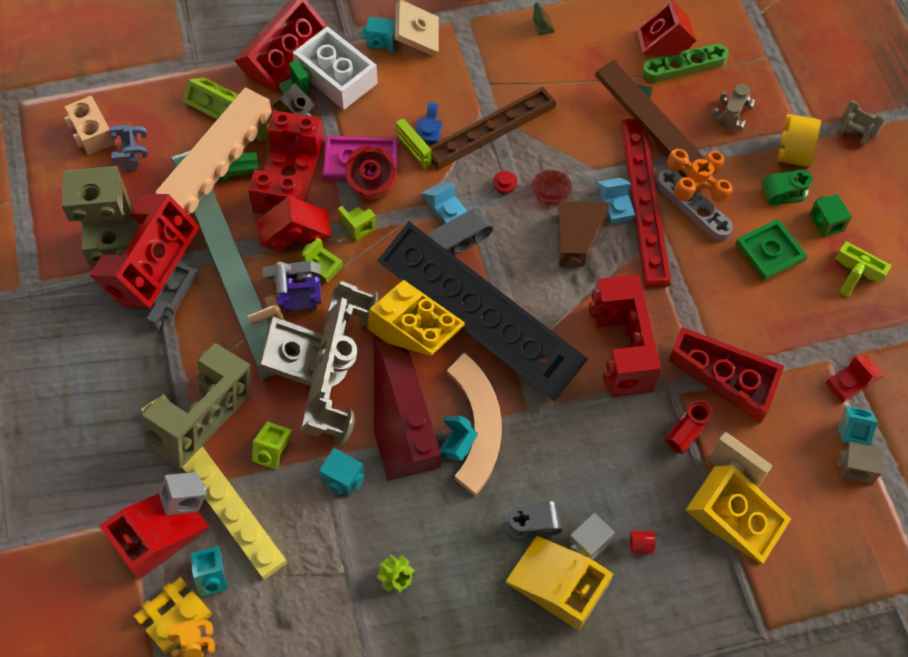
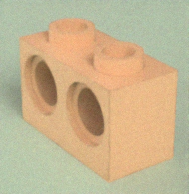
M92 96L64 106L68 114L67 117H64L70 131L75 129L76 134H73V137L79 148L84 147L87 155L115 145L114 140L111 138L110 129Z

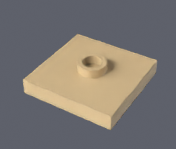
M399 0L396 3L395 40L435 56L439 49V17L403 0Z
M726 432L719 439L709 459L715 466L734 465L757 488L761 486L773 467Z

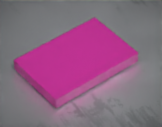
M326 136L323 180L347 181L345 169L348 157L353 151L362 146L385 149L394 160L397 175L398 138ZM367 171V176L371 175L373 177L376 175L375 172Z

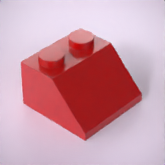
M673 0L669 1L636 28L642 53L645 56H678L683 51L691 48L693 43L697 41L689 16Z

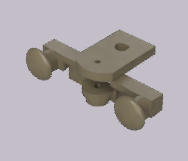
M340 281L333 289L323 334L272 317L269 321L258 364L259 369L311 386L300 431L319 437L322 433L334 436L335 447H341L348 441L355 423L354 412L351 408H347L344 412L331 408L333 400L329 399L331 389L342 381L347 370L355 363L357 358L355 342L350 337L343 335L346 320L354 314L360 317V327L368 326L369 310L380 300L377 291L373 290L368 294L358 290V287ZM286 345L292 346L296 350L295 357H291L285 352Z

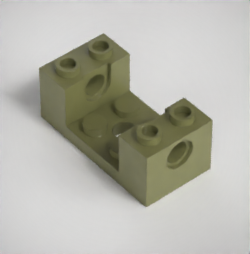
M111 166L63 171L62 208L68 221L82 222V252L87 262L97 264L103 254L123 255L138 232L139 224L129 214L133 207L118 167Z
M216 343L209 350H204L198 357L197 363L198 370L200 371L198 375V380L200 381L199 393L204 395V397L199 402H195L188 410V413L161 396L153 404H149L142 413L145 447L179 469L192 458L250 397V364Z

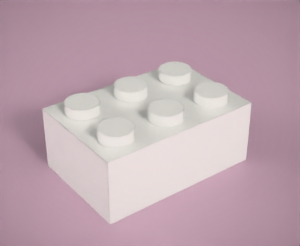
M329 27L323 29L293 52L294 61L298 60L303 68L306 67L311 76V81L309 82L343 110L378 84L377 65Z

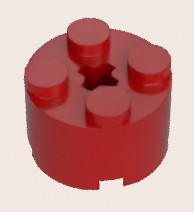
M362 146L353 151L348 157L345 169L346 178L351 191L357 197L367 202H373L385 198L392 192L396 184V168L392 156L385 149ZM367 171L375 172L376 175L373 177L371 175L367 176Z

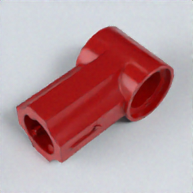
M699 400L689 405L687 412L664 439V442L672 451L683 455L700 433L706 430L712 417L711 406ZM692 414H700L704 420H697Z

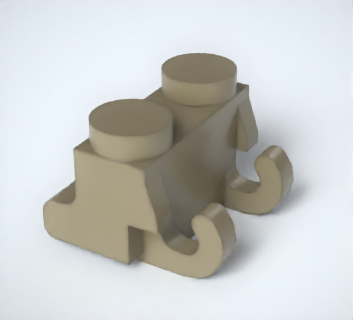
M738 84L731 94V99L726 97L728 92H722L720 101L726 104L727 107L722 115L718 114L719 108H715L712 112L714 120L724 123L725 127L740 132L746 123L744 119H741L740 122L738 121L743 106H747V109L751 110L755 104V100L749 97L750 89L745 84Z
M851 100L841 116L840 121L843 124L838 132L843 135L847 126L854 128L864 134L859 143L864 146L869 136L872 139L878 136L885 124L886 118L879 114L876 117L871 116L859 108L861 104Z

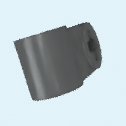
M554 501L516 507L510 512L506 523L507 534L515 540L535 538L536 536L550 537L563 531L557 503Z

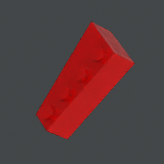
M681 327L668 360L760 423L768 414L784 369V365Z

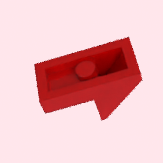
M867 355L855 356L849 366L828 378L826 384L840 401L844 403L883 378L884 374Z

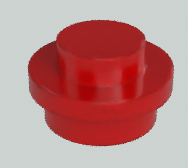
M500 171L493 177V186L500 194H510L517 186V177L510 171Z

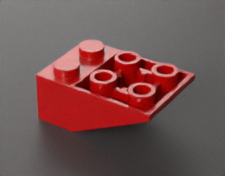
M159 493L122 509L99 525L137 580L141 579L210 528L199 512L166 515Z

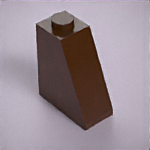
M559 202L557 213L559 266H567L569 268L585 266L607 220L610 207L609 202Z

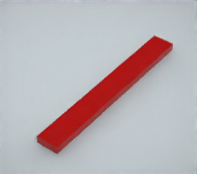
M621 119L620 127L628 180L631 184L630 193L635 213L634 220L644 287H668L671 284V277L648 135L635 119Z

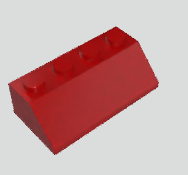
M289 0L237 56L234 62L249 79L274 92H279V84L291 78L289 63L294 61L293 52L328 26L307 0Z

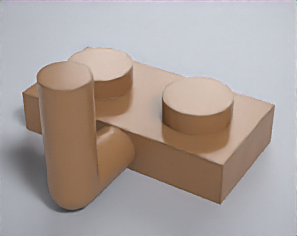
M274 294L264 298L267 308L247 315L251 325L266 319L269 322L272 317L284 320ZM285 346L286 352L294 350L292 346Z

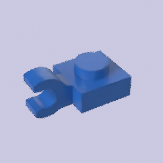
M429 102L426 119H418L416 133L427 145H433L440 140L442 121H437L438 103Z

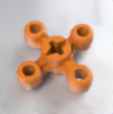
M682 149L672 150L667 159L668 168L674 172L683 171L687 176L678 180L674 188L675 197L681 201H687L692 198L694 192H702L707 188L711 191V197L714 201L719 203L726 202L733 191L731 183L724 179L717 181L712 176V174L718 173L725 162L723 154L718 151H711L706 155L705 159H697L694 163H691L688 160L686 151Z

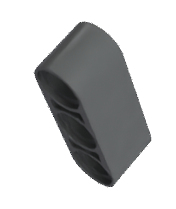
M473 208L427 233V235L456 256L486 239L493 232L494 228L478 208Z

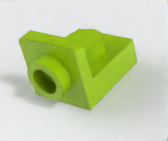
M267 421L253 441L252 461L272 469H277L280 463V454L292 438V430Z

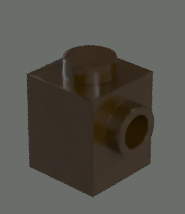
M294 84L272 106L277 111L311 116L310 110L314 107L315 103Z

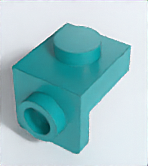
M446 416L443 422L452 431L439 449L440 454L444 459L462 461L468 454L478 433L471 427V422L465 417Z

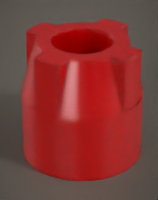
M654 531L630 532L631 554H655L656 539Z

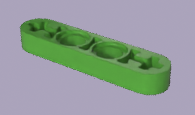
M712 44L683 51L678 56H661L649 59L644 63L642 77L646 81L654 83L718 68L726 63L729 51L722 44ZM696 57L699 58L702 62L696 64L693 63L690 59ZM669 63H677L680 65V68L674 69L669 66Z

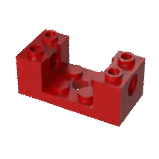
M273 111L267 129L271 147L263 171L254 169L248 188L253 213L266 214L288 196L307 202L324 145L321 118ZM286 171L295 172V174L292 176H283V173Z
M142 194L129 214L142 226L124 254H103L89 275L123 307L151 308L200 228L169 194ZM155 245L158 246L157 257H155L153 254V248Z
M640 275L597 279L596 288L592 290V302L589 303L590 317L595 318L596 327L624 324L625 335L630 337L631 345L628 348L612 350L611 360L606 362L607 372L603 373L604 386L609 388L611 397L652 393L661 371V365Z

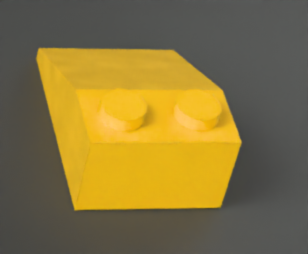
M734 465L715 466L686 509L707 530L760 564H764L791 521V518Z

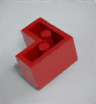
M292 196L286 197L257 220L260 246L279 253L295 241L307 245L309 243L312 244L316 238L322 240L323 243L331 237L328 211Z

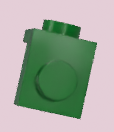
M298 60L289 63L291 79L280 83L279 89L284 94L292 85L296 84L307 96L310 95L309 81H311V76L306 67L303 68Z

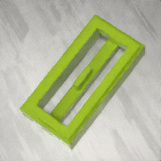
M402 118L397 121L396 137L424 169L430 166L431 149L405 119Z

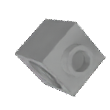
M198 472L164 476L159 495L165 514L174 515L199 512L203 500L206 499L207 489L206 485L201 483Z
M594 513L570 535L569 549L593 560L612 542L615 532Z

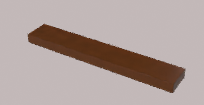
M612 60L596 71L595 77L668 156L672 150L682 149L687 152L688 160L691 163H694L697 159H705L615 60Z
M542 86L429 146L431 149V162L440 170L556 107L557 102Z

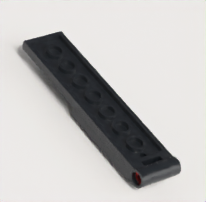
M410 221L407 222L377 260L378 263L401 281L405 280L465 322V325L462 327L464 331L554 402L588 360L582 353ZM544 358H548L546 363H543Z

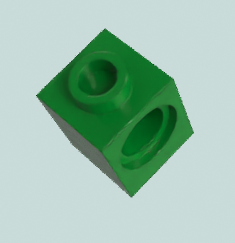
M838 194L819 197L814 202L809 213L823 238L845 231L852 218Z

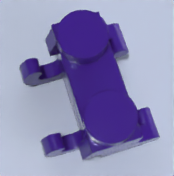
M306 277L303 283H294V279L287 278V293L278 294V306L285 308L286 311L317 309V305H322L320 277Z

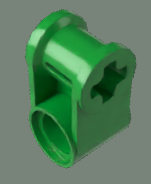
M805 170L773 173L762 179L761 186L770 206H778L806 199L808 188L811 186L813 178Z

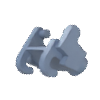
M129 125L110 127L112 139H117V135L121 137L122 153L112 152L111 161L113 163H120L123 170L128 172L137 170L139 166L137 153H142L143 158L148 156L147 148L137 144V133H141V138H146V128L142 126L129 127Z

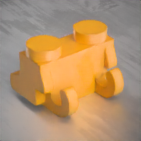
M208 620L186 622L167 628L169 641L175 642L179 638L181 643V649H174L171 652L172 657H204L201 651V646L204 645L208 646V653L210 654L215 650V642L209 638L213 633V625ZM200 629H206L205 632L207 637L201 638Z

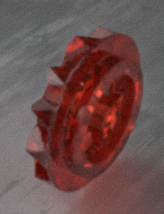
M545 170L536 175L532 188L533 194L537 196L538 201L543 200L547 205L550 202L558 205L560 201L567 200L571 193L572 185L570 179L564 173L557 170ZM556 185V191H547L548 186L553 187Z

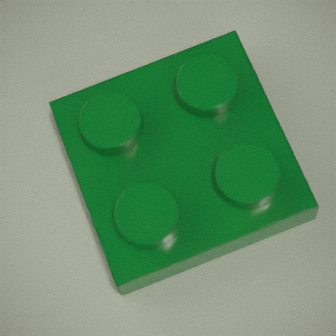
M779 219L737 238L735 245L764 282L803 263L808 257Z

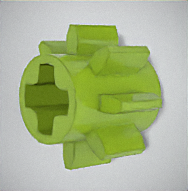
M390 555L388 559L380 563V574L376 578L382 582V587L388 592L394 588L401 593L402 589L411 585L412 574L415 570L409 566L410 561L403 556L396 559Z

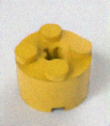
M787 114L784 128L788 129V131H783L780 146L785 147V149L780 148L777 162L812 167L821 120Z

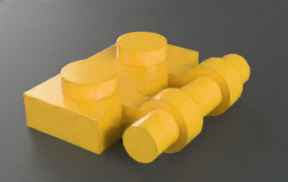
M181 577L172 584L168 582L162 587L163 591L153 600H147L141 605L142 609L134 615L140 625L151 617L154 623L146 629V632L165 654L180 643L179 638L175 642L169 641L168 627L186 622L207 620L212 615L211 611L193 590L182 598L179 592L187 584ZM172 600L176 605L161 616L158 610L168 601Z

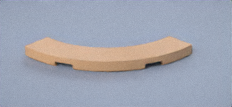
M463 353L447 370V375L459 386L468 399L473 412L474 430L478 435L472 443L465 463L455 475V480L476 497L492 474L501 444L502 419L499 403L491 383L479 366Z

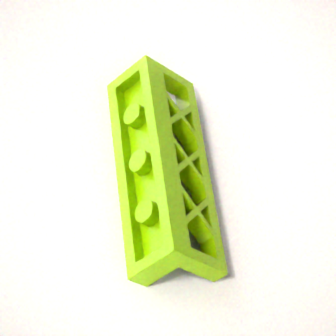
M206 78L188 80L182 102L218 120L238 94ZM270 121L262 126L255 139L259 141L266 140Z

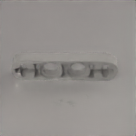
M670 169L662 170L658 176L657 188L712 239L719 242L728 240L733 230L731 220L700 192H694L690 201L677 199L674 195V188L678 180L683 177L678 172ZM705 209L710 215L702 217L698 215L697 210ZM717 228H725V231L723 229L720 231L717 230Z

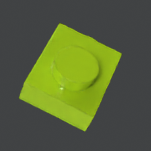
M316 238L312 244H307L302 251V262L313 261L321 264V274L315 276L320 277L325 283H328L343 267V261L324 249L322 240Z

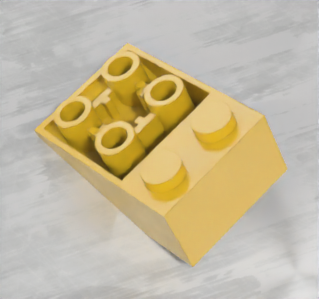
M403 280L370 308L367 329L389 344L432 356L465 325V322Z
M536 536L505 583L580 631L610 584L614 573L589 557Z

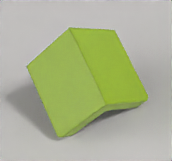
M343 206L338 208L339 222L355 241L360 240L377 229L376 215L371 209L364 212L360 207H357L348 213Z

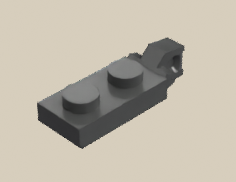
M181 263L176 265L151 308H148L150 314L146 320L149 323V327L159 330L165 322V318L170 319L175 314L198 275L197 269Z

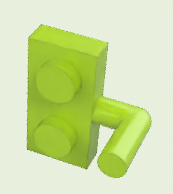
M846 241L835 259L840 261L843 266L852 269L841 288L840 293L844 296H849L862 274L869 280L882 283L892 265Z

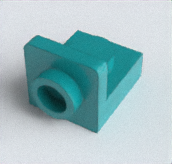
M219 546L190 553L193 579L200 597L228 590Z

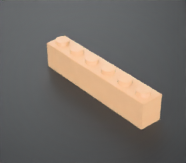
M245 87L157 189L155 194H169L188 215L194 212L201 199L212 191L216 181L227 173L231 163L241 156L247 144L253 141L262 126L270 121L272 117L270 100Z

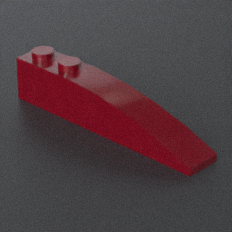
M374 334V434L387 481L441 468L440 450L408 349L389 344Z

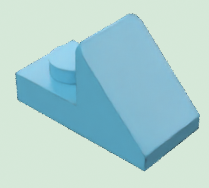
M622 178L597 182L602 202H609L610 205L607 216L610 225L633 221L635 218L628 195L631 184Z
M440 182L421 193V197L443 224L467 212L455 197L454 184Z

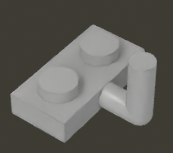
M313 261L290 264L278 262L275 266L263 267V277L273 280V283L276 284L277 294L287 293V278L297 277V280L304 281L306 277L321 274V264Z

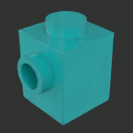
M335 448L319 470L321 481L326 483L332 492L339 495L344 493L350 496L354 489L358 490L365 479L363 463Z

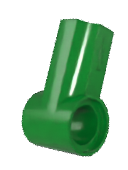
M257 152L242 153L238 159L231 163L227 173L220 177L217 182L224 183L233 176L253 174L254 169L259 170Z

